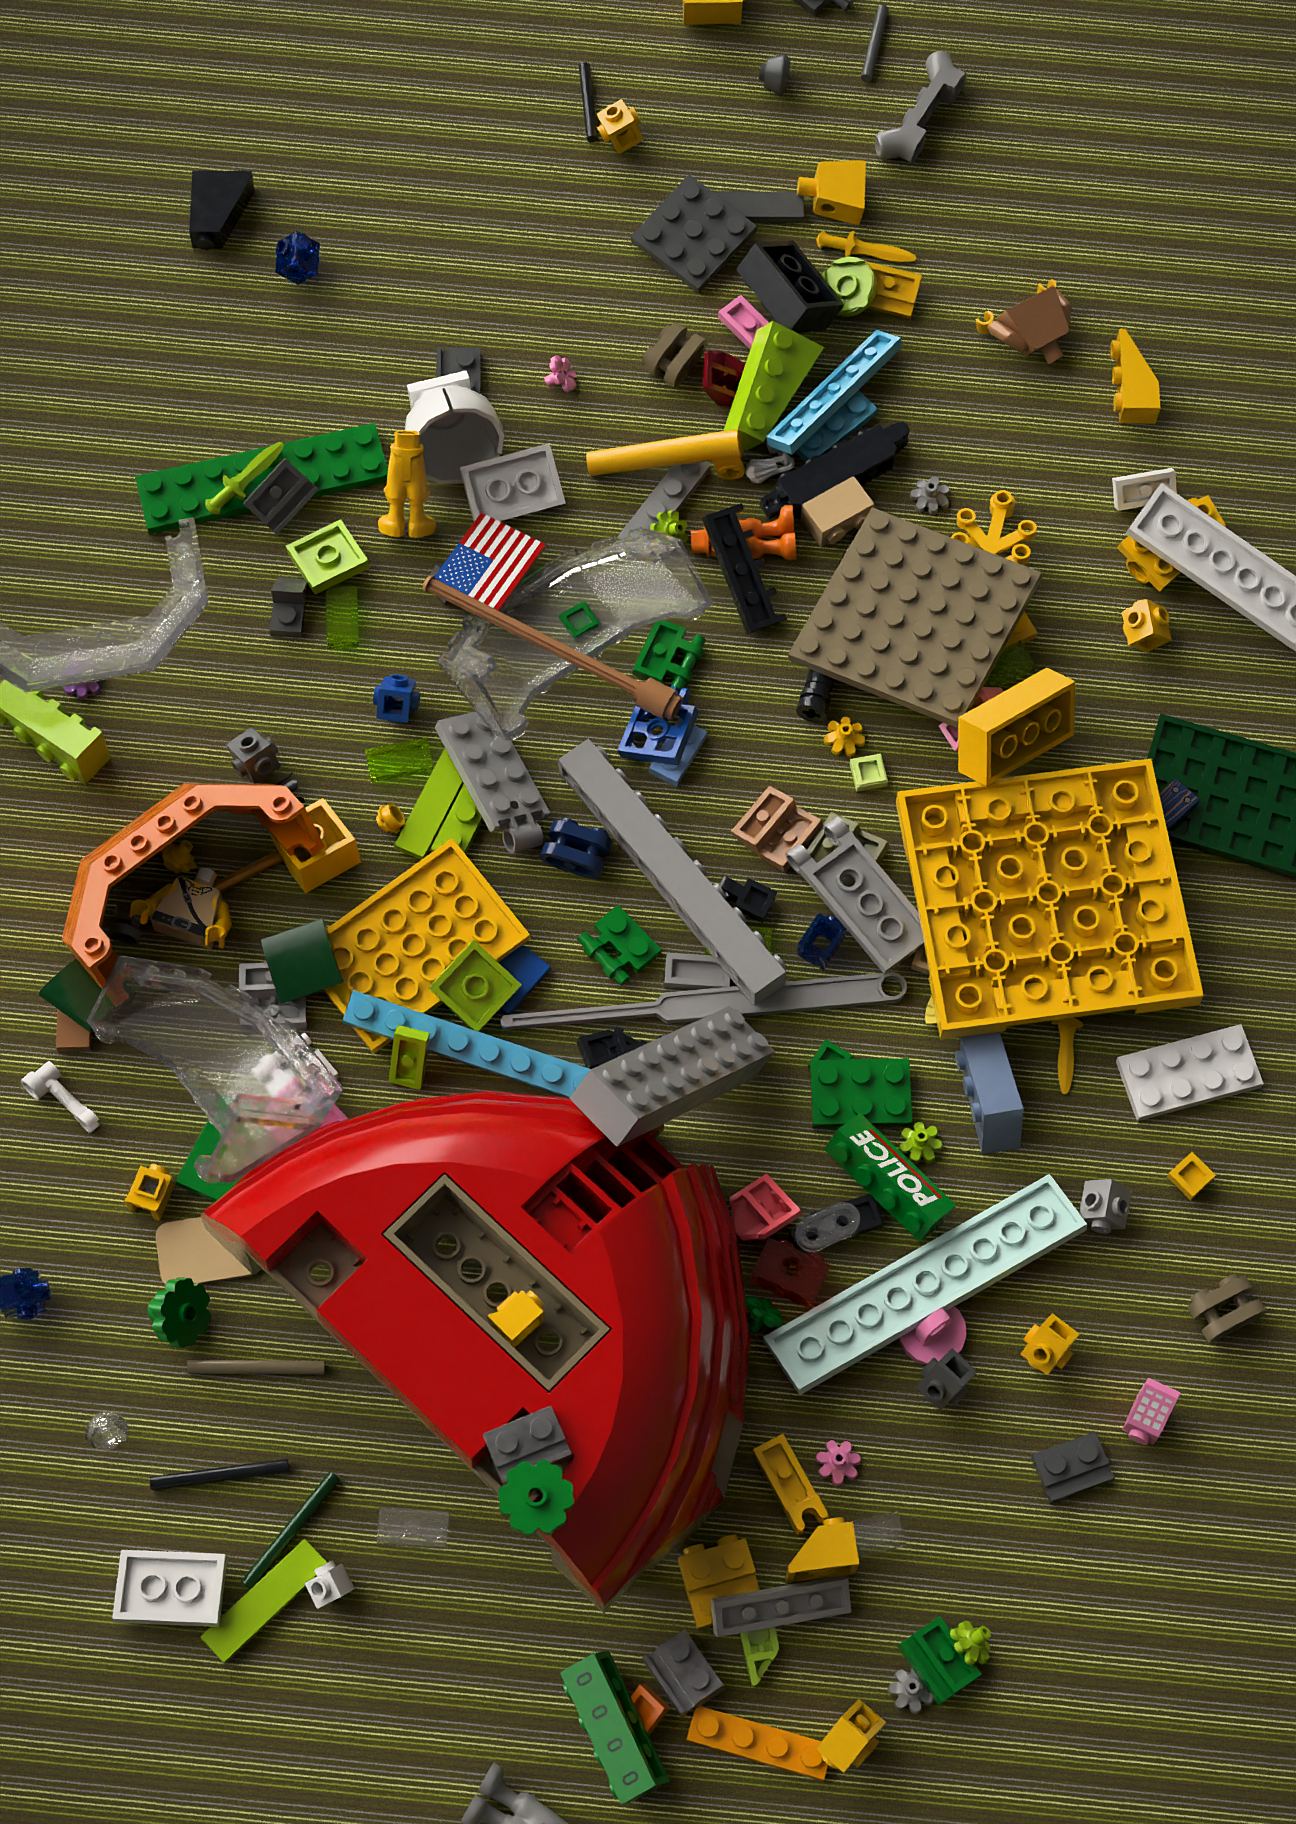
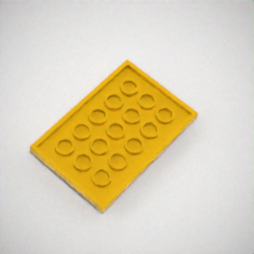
M451 838L327 928L344 982L323 989V991L343 1016L353 990L428 1015L443 1004L428 987L472 940H475L497 962H500L530 940L531 937L454 839ZM351 1026L372 1054H375L392 1041V1039Z

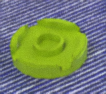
M847 256L837 259L822 274V277L845 304L837 316L850 317L860 314L869 307L875 298L878 288L877 276L871 266L858 257Z

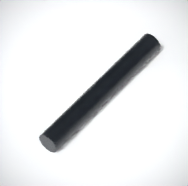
M582 62L579 64L586 137L588 142H596L598 140L591 68L588 62Z

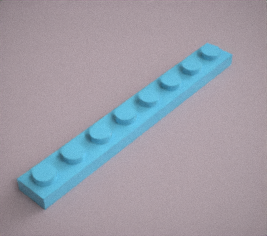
M355 990L352 992L342 1020L344 1024L392 1040L394 1039L397 1025L429 1032L428 1052L565 1098H570L591 1070Z

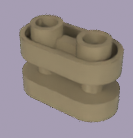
M674 322L671 326L666 325L661 331L654 347L650 346L643 355L644 370L653 376L659 375L662 370L665 371L664 382L677 388L701 359L707 346V340L697 334L691 336L689 340L686 339L687 328L677 322ZM681 349L673 361H670L675 353Z
M1236 1273L1219 1282V1288L1211 1292L1206 1288L1190 1297L1192 1303L1187 1308L1194 1320L1205 1317L1209 1325L1202 1329V1333L1208 1343H1213L1239 1330L1267 1312L1260 1299L1249 1302L1245 1296L1253 1288L1246 1276L1238 1278ZM1234 1302L1237 1309L1220 1317L1217 1310Z

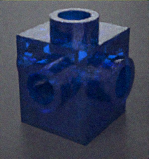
M298 231L277 242L275 273L297 285L317 275L320 262V243Z
M19 1268L14 1270L11 1275L0 1276V1310L5 1318L17 1317L20 1320L36 1318L38 1313L47 1312L45 1301L51 1300L50 1286L48 1280H43L38 1270L33 1271L32 1268Z

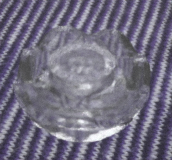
M101 1412L89 1421L85 1430V1438L94 1449L112 1450L119 1443L127 1439L129 1426L126 1420L119 1414Z

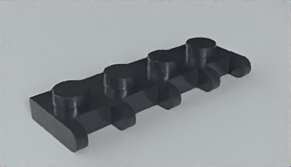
M741 503L705 515L702 521L746 634H750L787 620L786 614L776 616L769 597L776 595L777 591L775 587L765 590L757 568L766 565L764 558L756 561L753 559L746 539L755 536L753 530L743 532L736 515L745 510Z

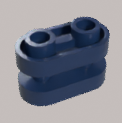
M569 818L553 821L548 836L555 843L547 842L544 844L540 853V859L551 867L585 878L599 879L605 864L598 856H608L613 845V840L609 837V833L597 827L590 829L580 826L576 821Z

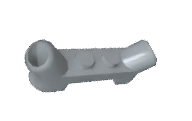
M937 51L927 58L925 68L931 83L928 88L923 87L919 92L914 109L909 108L902 121V127L877 133L875 149L880 159L887 160L900 157L913 163L924 148L927 130L923 128L939 103L943 101L952 105L965 83L967 73L953 66L949 53Z

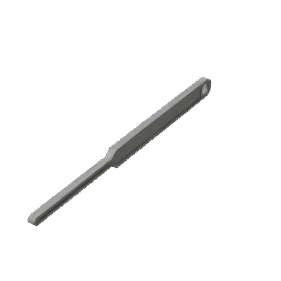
M888 972L885 975L877 973L788 981L756 1006H753L738 986L666 992L655 1002L504 1015L500 1020V1025L504 1030L647 1017H657L666 1024L697 1021L728 1006L741 1013L743 1017L891 1004L897 1003L904 998L907 983L903 976L895 972ZM889 979L896 980L901 984L902 992L897 996H888L882 990V983Z

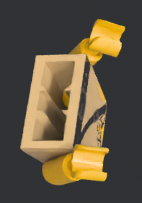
M204 867L199 868L194 881L184 877H177L173 884H167L147 899L134 900L131 903L128 915L130 918L133 915H140L141 924H146L148 917L151 916L150 919L154 931L210 950L213 948L214 941L219 942V948H224L225 937L232 927L228 904L223 901L221 891L212 887L217 874Z

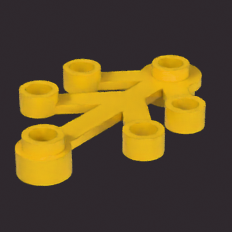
M1000 490L991 497L989 510L993 516L987 536L975 522L976 514L973 510L969 508L959 510L957 513L958 527L964 529L980 549L997 555L1013 547L1012 554L1005 557L1006 559L1022 565L1027 564L1030 560V548L1025 544L1019 543L1031 541L1035 538L1037 526L1033 521H1021L1018 525V530L1000 538L1005 518L1010 517L1014 512L1015 499L1010 492ZM967 517L970 520H963L962 518ZM1029 529L1031 530V532H1025L1023 530ZM957 532L951 536V538L969 544V537L963 532ZM1023 553L1025 556H1018L1017 554Z

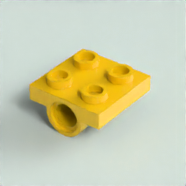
M1130 536L1126 537L1117 547L1127 558L1126 566L1131 575L1141 583L1146 584L1150 582L1159 592L1182 573Z

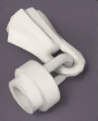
M767 443L769 453H778V457L751 459L749 464L746 465L745 474L752 483H762L773 475L792 469L795 463L793 458L786 452L768 446ZM781 461L784 467L778 468L776 463Z

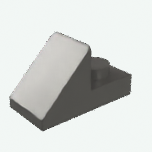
M277 577L271 589L273 599L270 622L271 636L302 638L308 584L305 579Z

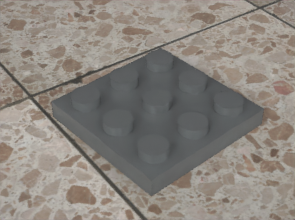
M689 174L631 235V242L699 294L757 232V226Z

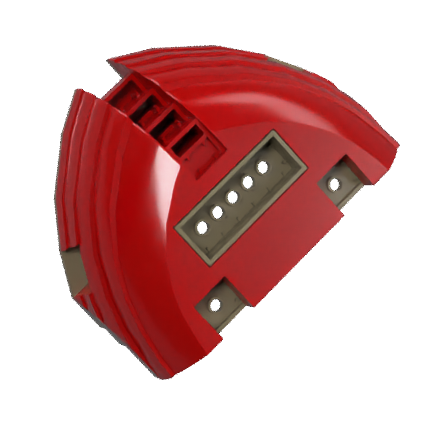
M482 1091L415 1099L414 1101L394 1104L341 1122L338 1120L303 1135L297 1142L278 1150L252 1168L227 1193L201 1213L205 1229L251 1274H256L262 1268L497 1495L498 1490L503 1484L483 1438V1433L550 1405L552 1406L566 1443L572 1453L571 1458L554 1465L562 1469V1480L570 1481L573 1485L574 1507L570 1511L565 1512L566 1524L562 1528L556 1529L549 1536L542 1534L539 1530L537 1534L551 1546L552 1564L603 1614L648 1567L653 1570L672 1549L677 1552L724 1502L743 1428L751 1345L738 1238L714 1166L712 1164L708 1166L706 1163L698 1166L696 1163H691L685 1168L655 1140L664 1131V1124L616 1147L569 1098ZM447 1238L455 1241L457 1248L452 1254L443 1255L437 1251V1244L442 1239ZM474 1262L479 1264L482 1268L480 1276L475 1279H468L463 1276L462 1268L467 1263ZM319 1265L328 1267L331 1271L328 1279L323 1282L314 1281L310 1277L314 1267ZM492 1287H503L508 1293L507 1298L514 1292L518 1294L523 1290L527 1294L529 1291H532L544 1304L542 1310L544 1311L545 1321L516 1348L509 1344L488 1324L487 1315L496 1313L497 1307L503 1303H493L488 1299L487 1293ZM547 1334L555 1336L559 1341L558 1347L550 1352L543 1351L538 1345L539 1339ZM533 1495L529 1499L532 1502L537 1503L540 1502L543 1499V1497L540 1495Z

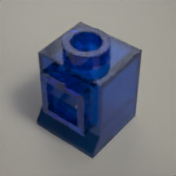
M818 913L798 942L797 955L824 971L845 939L846 928L843 927V924L837 918ZM819 935L832 942L828 949L824 951L813 945Z

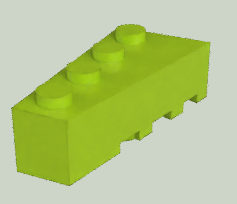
M775 321L758 329L723 431L738 429L745 450L763 443L824 347Z

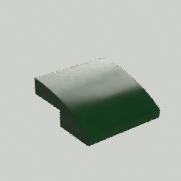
M323 918L261 939L267 965L280 1004L344 982L333 952L334 946Z
M76 959L57 973L40 990L39 996L90 1032L106 1023L113 1010L129 1002L135 990L121 981V986L128 996L114 1005Z

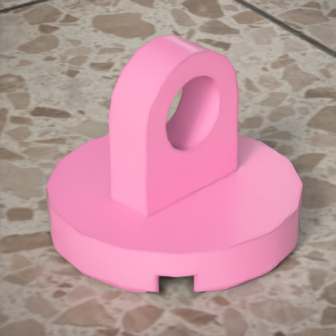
M952 1307L947 1311L940 1308L929 1315L916 1329L900 1337L899 1341L904 1352L916 1363L928 1364L933 1358L940 1361L952 1348L958 1354L962 1351L967 1336L966 1322L956 1307Z

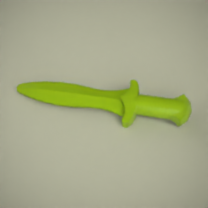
M278 442L266 448L237 476L229 479L224 475L222 480L225 488L214 498L206 499L205 505L207 510L212 514H220L221 507L232 497L245 499L246 494L243 493L245 487L276 460L284 447V443Z

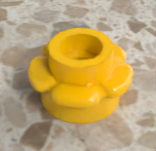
M393 803L379 807L377 811L378 816L376 817L379 827L384 832L399 833L400 827L405 825V817L401 810Z

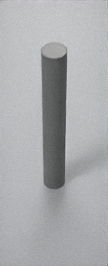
M879 5L877 7L861 74V80L864 82H871L889 11L886 5Z

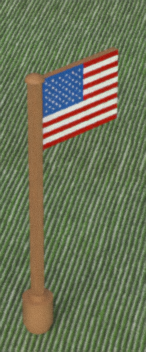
M480 513L436 575L428 576L423 583L424 592L427 593L429 591L633 694V697L637 699V707L661 719L668 718L673 720L679 712L683 697L678 695L677 690L653 678H648L646 682H639L500 612L543 553L546 544L484 513Z

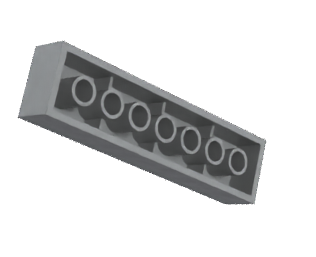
M728 1006L591 1069L569 1099L618 1147L754 1079L774 1054L775 1050L768 1044L763 1035L755 1032L745 1022L741 1013Z

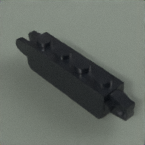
M903 421L895 422V424H891L884 429L878 424L872 428L862 429L854 438L845 443L843 441L838 442L827 453L809 458L803 466L794 471L790 469L782 473L776 481V488L760 499L761 509L769 519L779 516L783 506L792 505L794 519L800 520L802 504L854 476L861 486L893 468L895 453L906 447L910 428Z

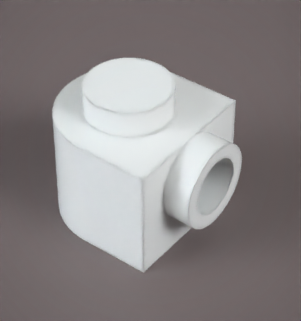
M333 1560L315 1569L317 1577L304 1583L317 1609L355 1589L343 1564L335 1566Z

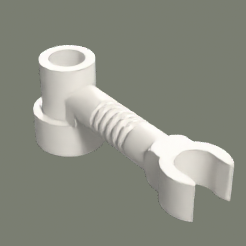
M50 1061L45 1063L35 1073L31 1071L20 1080L26 1091L36 1100H39L47 1092H51L74 1115L75 1119L88 1133L93 1132L100 1126L97 1122L99 1118L90 1109L83 1106L57 1081L61 1077V1073Z

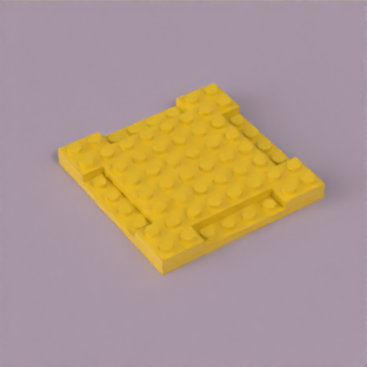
M1151 759L999 778L988 786L975 781L897 792V812L906 860H909L930 972L929 982L940 1040L1006 1031L1007 1026L1133 1009L1135 1014L1201 1004L1204 994Z

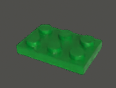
M909 1058L810 1060L812 1127H842L859 1113L873 1126L912 1125Z

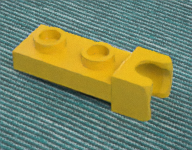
M784 1434L752 1450L796 1535L800 1536L804 1532L805 1523L802 1519L804 1514L810 1513L814 1515L821 1524H823V1520L829 1519L825 1506L813 1489Z

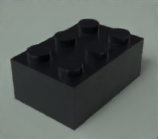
M794 240L755 243L736 269L743 277L744 283L754 291L761 300L762 306L773 315L776 321L796 333L826 331L845 305Z

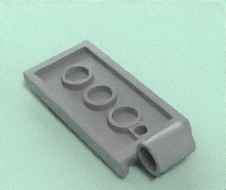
M494 708L438 720L435 730L489 831L493 832L504 829L502 834L503 843L509 853L541 846L543 843V833L536 820L549 817L550 811Z

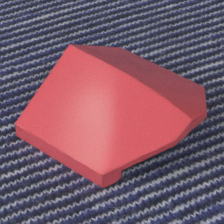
M767 1173L730 1197L732 1223L736 1235L742 1241L766 1239L803 1215L799 1207Z

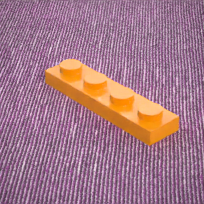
M702 1706L694 1710L686 1742L824 1781L828 1765L822 1759V1754L816 1750L822 1741Z

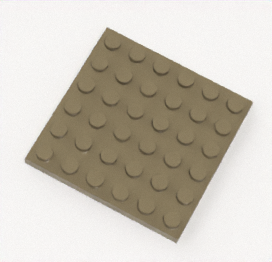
M872 507L789 651V661L958 728V717L971 710L1042 579V572Z

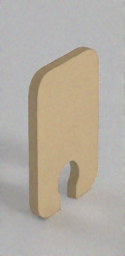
M201 1217L167 1222L158 1227L156 1231L160 1276L165 1285L169 1279H176L178 1277L191 1278L196 1284H206L253 1276L205 1229Z

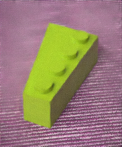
M11 672L0 683V725L3 726L6 723L13 729V734L24 744L30 742L37 747V753L47 762L55 761L60 765L59 769L67 778L72 781L78 779L86 785L111 759L103 732L95 726L90 730L84 724V719L75 713L69 717L62 705L53 698L49 699L48 702L44 701L45 696L39 689Z

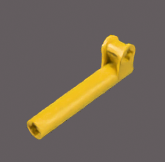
M738 429L590 451L586 455L590 476L713 461L717 474L722 479L735 480L743 477L745 474V467L741 460L744 448Z

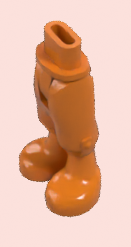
M792 505L783 506L779 517L771 522L761 523L760 520L755 518L739 520L743 532L753 530L755 536L746 539L753 559H759L764 554H775L789 561L797 560ZM705 526L704 530L690 531L692 554L706 553V557H716ZM780 537V539L763 541L761 538Z

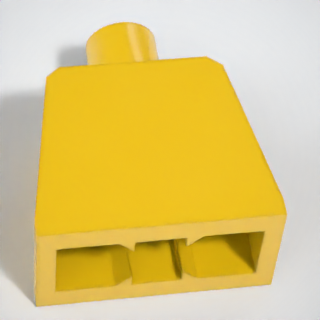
M866 161L818 163L814 178L799 177L797 195L813 197V212L816 215L859 225L865 209Z

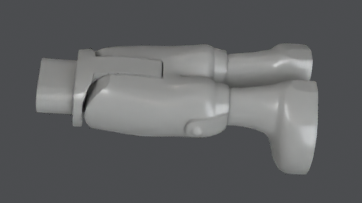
M494 1762L477 1792L507 1806L514 1815L502 1813L492 1807L486 1800L475 1795L460 1821L462 1824H568L555 1812L537 1801L534 1794L521 1792L518 1795L513 1792L503 1781V1768Z

